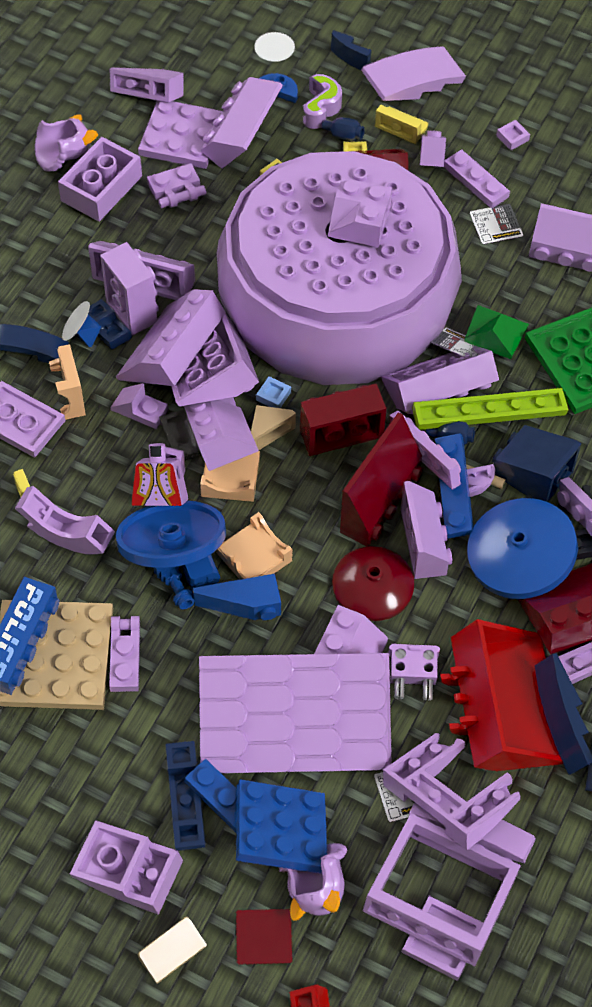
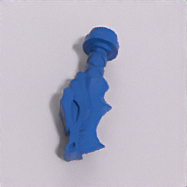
M180 566L154 568L157 578H161L162 582L167 586L171 585L172 589H174L176 595L173 601L175 605L182 610L190 608L195 602L194 595L191 590H186L182 586L183 584L180 581L182 574L178 570Z

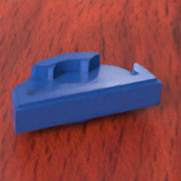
M277 73L267 74L259 78L280 82L283 86L277 97L296 103L298 88L293 79Z

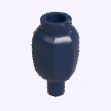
M339 117L333 122L324 120L322 123V129L331 131L332 135L337 139L355 142L362 140L364 137L365 127L360 126L359 122L355 119Z
M452 422L438 428L426 429V434L429 437L439 438L461 433L464 445L468 442H474L475 427H469L466 422Z

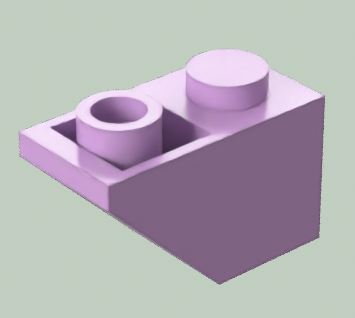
M427 130V135H421L420 165L444 167L446 137L441 136V131Z

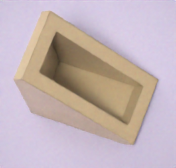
M256 405L251 434L258 451L296 428V413L293 410Z

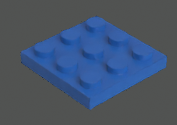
M239 780L236 803V861L322 874L321 857L327 855L325 793Z

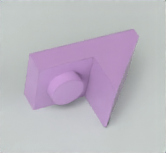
M144 384L123 388L111 406L112 411L154 429L158 428L169 410L168 404L145 395Z

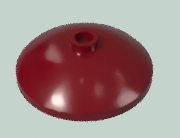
M362 547L351 551L339 561L334 570L332 588L340 606L363 614L370 621H382L398 615L407 607L414 592V576L408 563L397 553L382 547ZM371 572H376V573H378L379 575H378V576H372V575H370V573H371Z

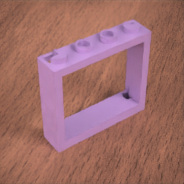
M411 813L367 895L363 912L476 966L521 865L507 857L491 852L477 843L470 849L465 850L445 834V829L431 823L426 818L418 817ZM410 837L503 881L477 937L382 891Z

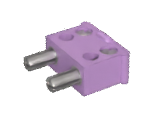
M392 644L389 646L388 653L389 657H391L390 683H395V699L399 697L400 683V699L404 698V684H423V699L427 700L428 685V701L432 700L433 685H436L437 659L440 652L438 646Z

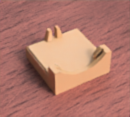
M70 344L60 346L57 349L59 358L49 361L51 372L61 371L63 381L56 382L55 384L58 394L68 398L69 404L64 405L60 409L61 413L65 415V420L86 414L81 384Z
M260 451L211 471L208 470L205 463L204 473L201 478V497L254 502Z
M259 512L250 518L248 526L224 541L216 550L219 557L240 580L274 574L292 562V548L281 542L274 535Z

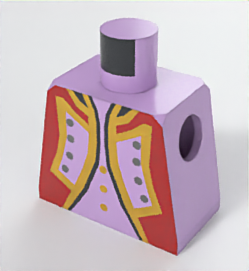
M163 443L150 444V458H143L136 463L132 506H182L188 500V494L179 458H166L165 444Z

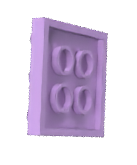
M157 100L138 148L139 156L185 165L191 163L192 166L207 169L210 159L200 151L205 143L203 138L209 130H213L214 125L212 123L214 119L223 111L173 101L164 102Z

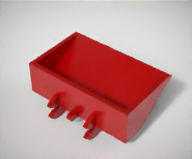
M477 619L453 635L451 643L456 666L450 667L452 674L440 675L441 681L445 685L460 687L461 693L454 694L455 703L463 704L465 716L459 717L461 724L450 723L449 726L453 734L469 736L474 768L504 771L564 764L546 721L538 690L535 665L546 659L542 639L539 634Z

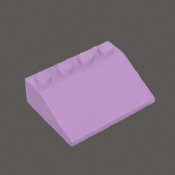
M193 289L169 304L117 374L116 378L119 381L175 386L226 313L213 290Z
M226 313L176 385L171 386L178 406L237 397L243 392L250 391L259 383L244 341Z

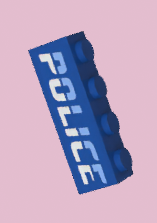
M24 577L0 623V692L12 695L15 687L21 685L25 674L24 668L27 662H32L34 659L36 644L39 638H43L47 632V621L50 615H54L59 607V599L57 598L54 586Z

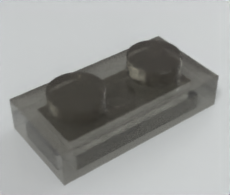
M184 409L159 417L160 425L170 448L184 451L185 461L202 456Z

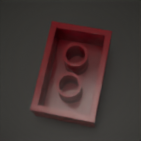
M377 384L361 385L355 389L343 392L337 391L331 395L319 398L313 397L301 402L300 432L309 456L380 439L384 433L387 408Z

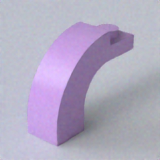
M34 486L26 488L15 507L29 521L27 526L44 539L74 552L102 554L115 533L98 515L82 517L70 514L54 505Z

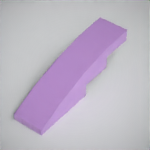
M414 803L409 815L412 813L418 817L426 818L431 823L445 829L444 824ZM501 820L477 844L500 856L525 863L535 842V836Z

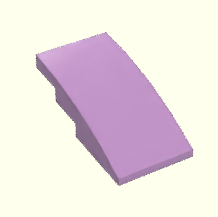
M444 47L423 48L400 53L366 65L361 70L383 101L420 99L423 92L441 91L444 84L463 83L466 77Z

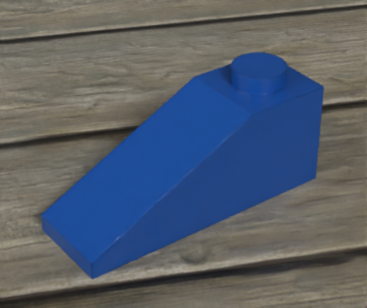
M275 574L193 588L194 604L198 607L252 620H271L281 615V599Z

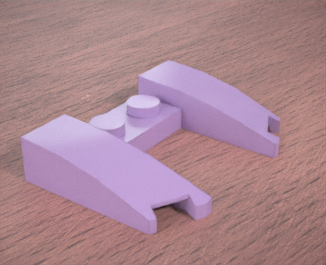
M435 733L383 769L384 787L402 801L408 798L413 800L445 825V834L465 850H468L506 816L520 800V794L517 792L510 795L507 786L512 784V777L509 773H506L466 802L434 778L465 748V741L457 738L451 746L438 744L439 734Z

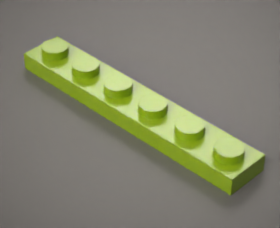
M556 388L413 402L412 411L416 427L422 430L438 428L444 424L458 421L472 425L563 416L567 414L568 406L563 389Z

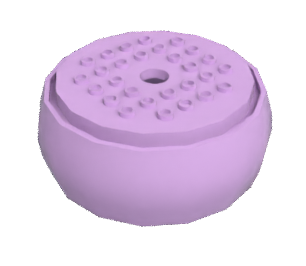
M355 151L309 153L270 167L240 193L219 238L217 248L218 289L221 303L247 348L280 373L321 385L369 383L381 378V376L407 368L432 344L431 341L443 331L462 281L456 230L451 215L431 186L396 162ZM341 177L392 188L390 212L379 247L351 241L337 243L327 237L326 233L329 231L334 200Z

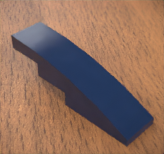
M554 653L536 664L535 672L546 721L568 774L571 775L592 764V754L583 738L589 732L577 710V707L582 705V702L557 653Z

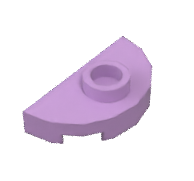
M493 464L467 469L470 497L483 493L491 485L495 475Z

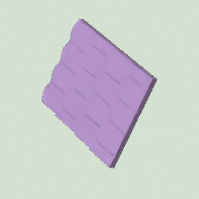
M389 653L199 656L200 763L206 758L220 773L383 770L392 764Z

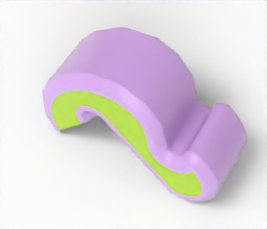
M323 74L310 76L309 90L315 97L303 105V110L306 114L303 116V123L311 129L321 128L326 117L337 114L342 107L341 86L336 80Z

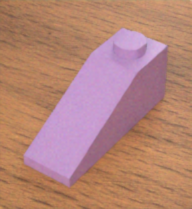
M110 68V91L171 102L183 96V73L164 69Z

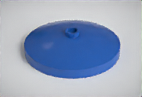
M533 498L506 501L487 511L473 527L467 545L469 564L481 585L492 593L511 599L533 598L553 590L569 575L576 562L578 553L576 533L568 516L553 504Z
M186 501L182 506L144 507L125 518L116 531L118 550L125 559L137 565L154 568L182 566L201 560L216 551L226 537L223 515L216 508L196 501Z

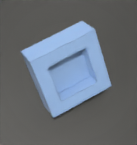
M269 376L257 392L256 401L269 407L281 408L291 393V386Z

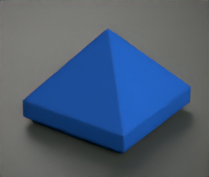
M87 315L86 320L75 335L88 347H92L102 326L90 315Z

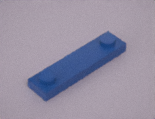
M459 433L435 438L436 445L439 444L451 459H456L461 468L459 473L461 485L451 489L440 479L447 538L470 535L473 529V518L463 436Z

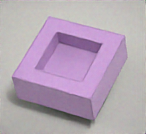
M516 120L497 129L496 136L510 150L524 144L530 138V134Z

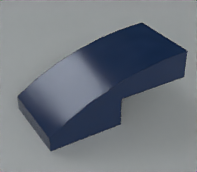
M332 31L331 51L337 57L359 70H362L364 66L371 63L370 49L355 45L354 37Z
M102 299L90 305L88 315L102 326L98 337L111 350L132 338L131 331L117 319L115 311Z

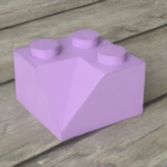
M341 177L334 200L328 237L379 247L390 212L392 188Z

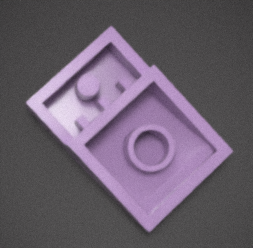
M95 821L70 875L107 895L159 915L183 859L178 851L152 843L146 836Z

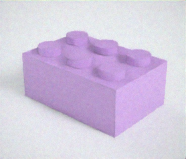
M101 137L58 181L61 201L100 222L142 177L140 156Z
M127 242L101 254L107 304L115 311L120 321L131 331V335L154 325L157 321V311L159 309L155 300L157 291L154 287V280H156L152 268L144 265L140 253L136 249L133 250Z

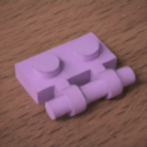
M191 163L147 177V183L155 199L158 200L160 208L167 206L172 208L178 206L180 202L186 200L194 201L199 196L206 194L205 187L203 185L200 186V179Z

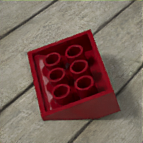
M399 412L396 414L343 490L340 533L366 547L369 546L373 539L377 540L380 537L384 528L382 526L386 520L390 521L397 510L396 505L402 500L404 482H417L423 472V467H421L422 454L403 414Z
M592 564L572 570L561 584L545 594L533 598L518 599L550 654L592 640Z

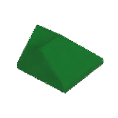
M477 305L464 342L512 359L529 324Z

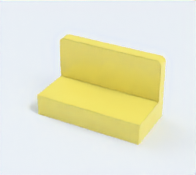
M380 105L376 110V128L414 144H417L421 135L428 128L427 122L392 107Z

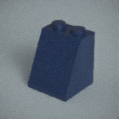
M524 425L519 432L515 431L512 433L504 450L500 448L494 455L492 462L495 467V476L506 479L505 482L526 496L532 495L533 499L549 502L559 490L560 480L570 477L574 472L582 443Z

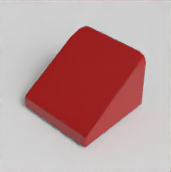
M315 984L290 992L291 1007H330L328 991L323 986Z

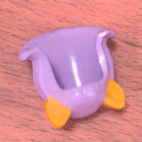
M80 114L74 115L68 120L50 124L42 120L38 125L37 138L35 139L36 160L44 171H57L62 167V163L65 160L77 159L83 156L88 151L91 142L98 136V133L94 130H87L82 123V116Z
M340 843L327 844V855L321 857L322 874L279 867L280 872H288V890L293 899L290 915L293 921L299 920L306 912L313 915H326L331 912H337L344 894L345 883L340 859L347 853L346 846Z

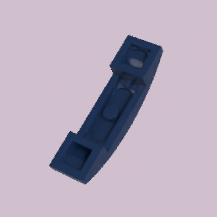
M0 324V350L37 355L39 362L49 363V361L59 358L58 347L69 345L68 341L44 331L17 325Z
M195 741L166 744L175 851L205 848L201 800L184 782L185 777L197 767Z

